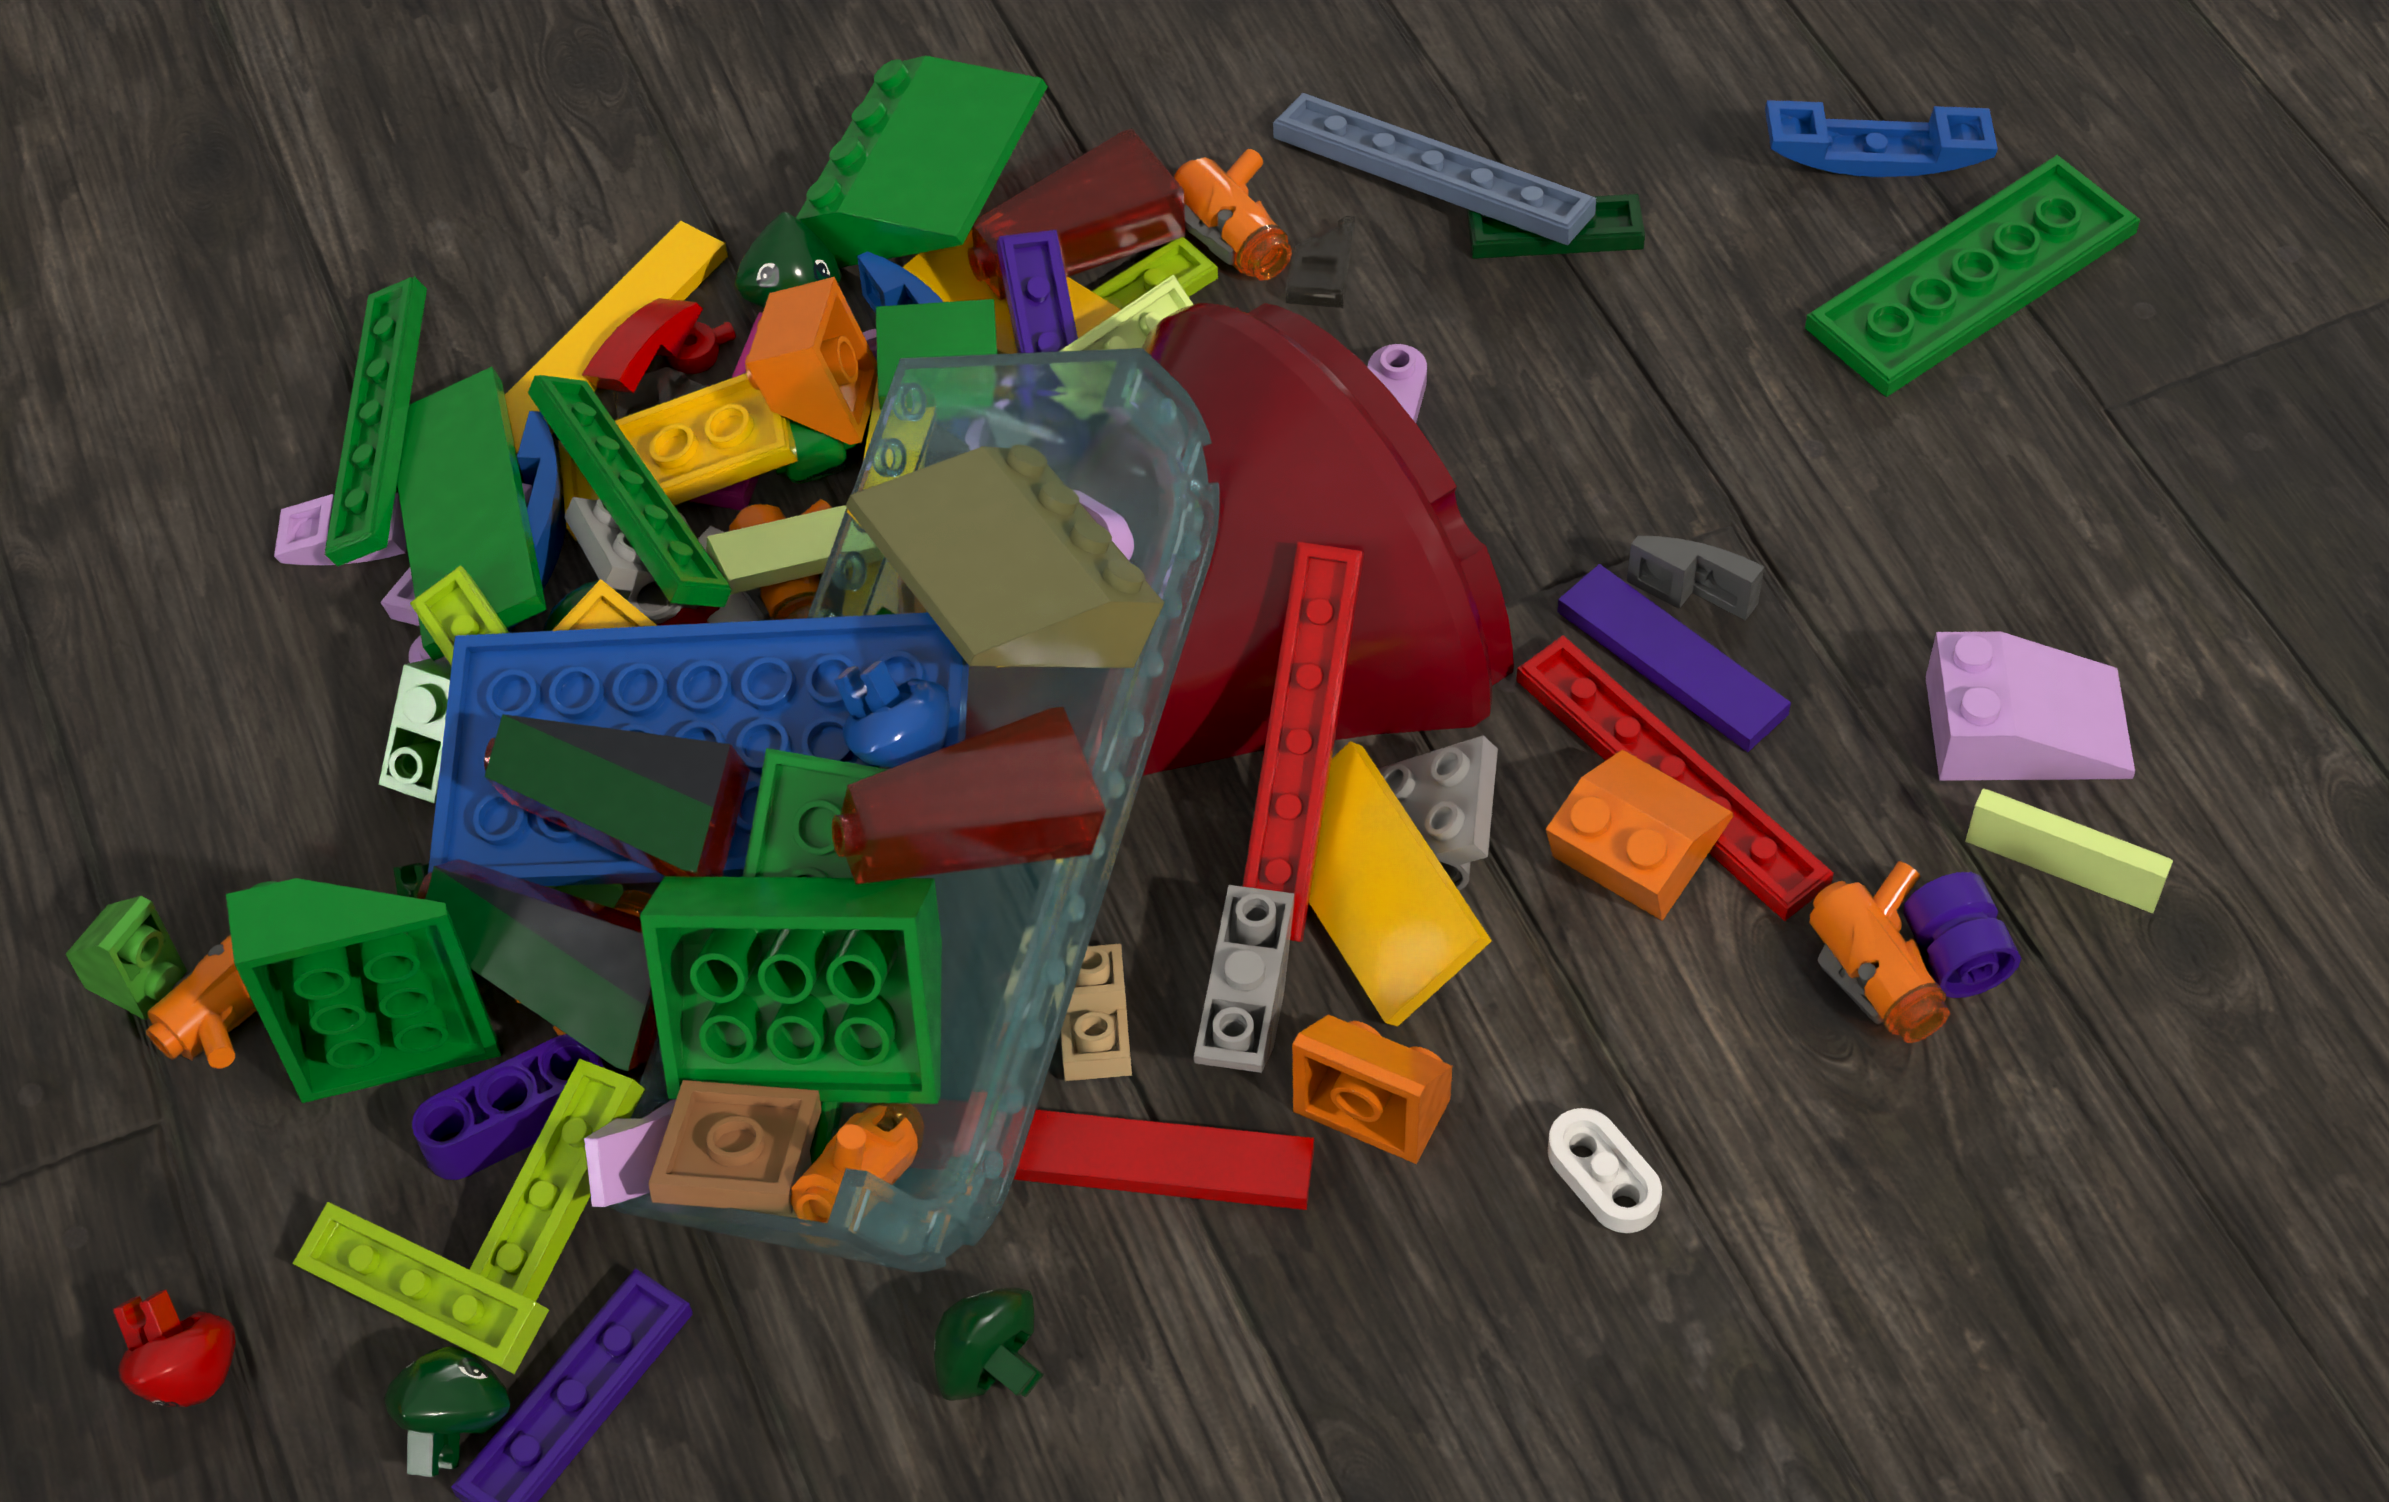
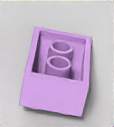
M2001 631L1936 632L1926 673V685L1939 781L2133 779L2135 768L2117 668Z

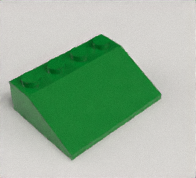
M921 56L904 61L894 59L887 62L875 73L872 87L864 101L852 113V121L842 139L830 151V160L819 179L807 191V199L796 218L822 240L834 255L839 268L858 265L857 256L867 251L890 259L963 245L1048 86L1039 77L931 56Z
M664 876L641 912L640 920L668 1099H677L682 1081L688 1080L819 1090L821 1102L938 1104L941 1097L942 939L935 878H904L855 884L853 878Z
M299 878L281 882H262L250 889L226 894L234 964L302 1103L501 1056L500 1045L445 903Z

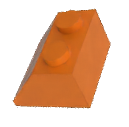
M835 277L769 293L762 317L757 324V331L750 352L745 360L746 374L750 384L754 389L761 391L772 412L849 445L861 443L874 399L878 376L877 361Z
M1621 750L1581 777L1547 826L1546 833L1552 856L1555 859L1663 921L1733 818V812L1628 752Z
M1329 1014L1299 1032L1292 1044L1293 1112L1417 1164L1450 1101L1452 1065L1443 1062L1439 1056L1428 1049L1417 1046L1408 1048L1384 1038L1374 1028L1363 1022H1346Z

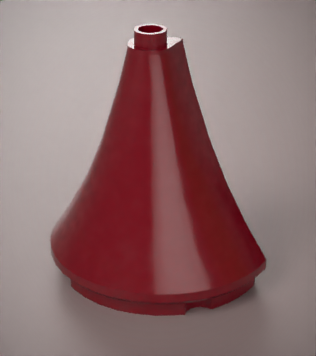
M1197 303L1181 308L1163 318L1149 332L1113 408L1065 485L1072 490L1083 492L1125 519L1134 540V550L1129 561L1144 573L1145 580L1164 601V605L1134 668H997L996 666H969L963 781L1034 753L1049 751L1068 797H1072L1157 772L1264 750L1298 542L1364 552L1335 740L1378 734L1471 728L1490 716L1492 686L1514 672V659L1509 618L1501 586L1487 547L1469 530L1461 517L1456 503L1455 491L1457 486L1429 441L1390 390L1355 354L1331 334L1305 317L1280 306L1267 303L1260 305L1249 313L1240 311L1238 307L1232 308L1219 304Z

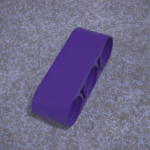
M563 1034L430 1097L420 1104L412 1120L414 1136L428 1167L436 1176L446 1180H458L475 1174L534 1145L568 1081L564 1079L571 1075L579 1058L604 1068L601 1057L569 1035ZM523 1102L516 1109L502 1111L509 1104ZM460 1132L452 1140L439 1142L447 1134Z

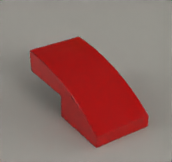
M663 298L652 301L636 311L616 328L592 357L582 376L596 388L634 393L655 355L677 357L703 308L698 303Z

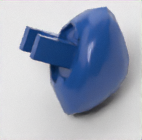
M883 660L874 662L861 674L858 666L848 667L834 679L836 687L850 714L844 725L843 738L848 748L858 758L878 768L913 771L927 765L937 757L945 743L950 714L948 692L942 685L912 678L896 686Z

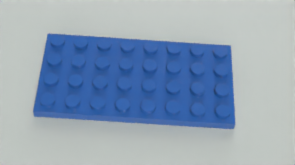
M928 612L455 636L427 881L430 883L434 866L500 888L661 882L664 876L743 877L766 748L875 767L858 758L844 741V725L850 714L836 687L835 678L848 667L858 666L861 674L874 662L883 660L896 686L916 678L940 684L947 690L950 702L949 725L944 746L933 761L916 770H894L904 773L898 806L963 781L969 665ZM502 714L731 744L697 872L682 870L484 777Z

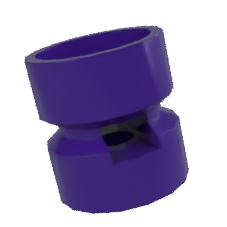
M1956 872L1941 876L1923 885L1905 902L1903 908L1904 917L1920 949L1926 950L1929 954L1927 965L1942 995L1950 998H1966L1981 994L2004 982L2019 967L2021 956L2004 922L1996 919L1998 910L1980 875L1973 872Z

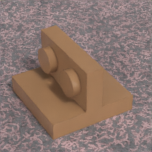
M683 1080L648 1183L652 1203L674 1204L675 1208L797 1218L791 1205V1188L812 1165L810 1148L822 1110L819 1090Z

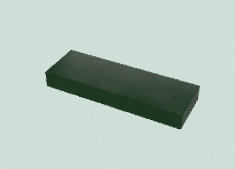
M1638 194L1593 196L1596 198L1595 215L1569 245L1468 209L1467 219L1472 259L1644 249L1645 232Z

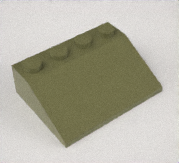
M1016 444L1011 448L982 446L850 495L846 504L851 514L969 666L1134 668L1164 605V601L1145 580L1144 573L1125 557L1112 541L1111 534L1104 527L1097 524L1079 502L1078 495L1067 487L1049 467L1046 457L1038 450L1026 445Z

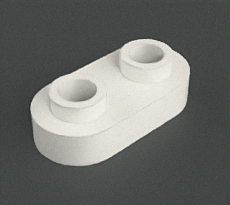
M1587 1108L1572 1109L1561 1114L1552 1124L1549 1133L1548 1157L1553 1168L1605 1227L1620 1233L1638 1232L1648 1227L1658 1215L1662 1197V1185L1656 1172L1604 1114ZM1577 1146H1584L1589 1148L1593 1154L1589 1157H1578L1571 1152V1149ZM1619 1196H1627L1632 1198L1636 1205L1630 1208L1621 1207L1614 1202V1199Z

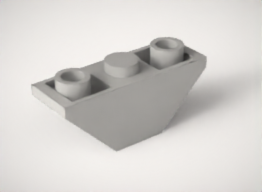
M1228 885L1194 1053V1063L1262 1073L1274 1048L1284 996L1294 909V893Z

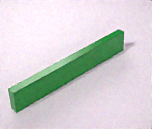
M415 276L368 295L324 554L338 567L387 548L427 288Z
M535 375L528 391L529 396L669 602L725 607L732 588L588 382Z

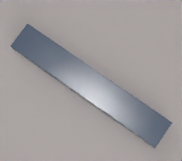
M1302 93L1273 122V135L1275 139L1565 245L1570 244L1596 212V198L1305 93Z

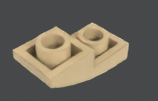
M1121 944L1055 949L1065 1081L1132 1076Z

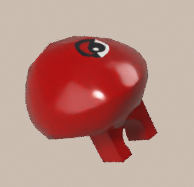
M167 1289L158 1291L143 1301L141 1296L133 1297L113 1309L128 1347L120 1361L119 1375L121 1381L135 1395L151 1403L168 1407H188L204 1403L225 1382L236 1344L235 1328L229 1320L211 1313L198 1311L180 1321Z

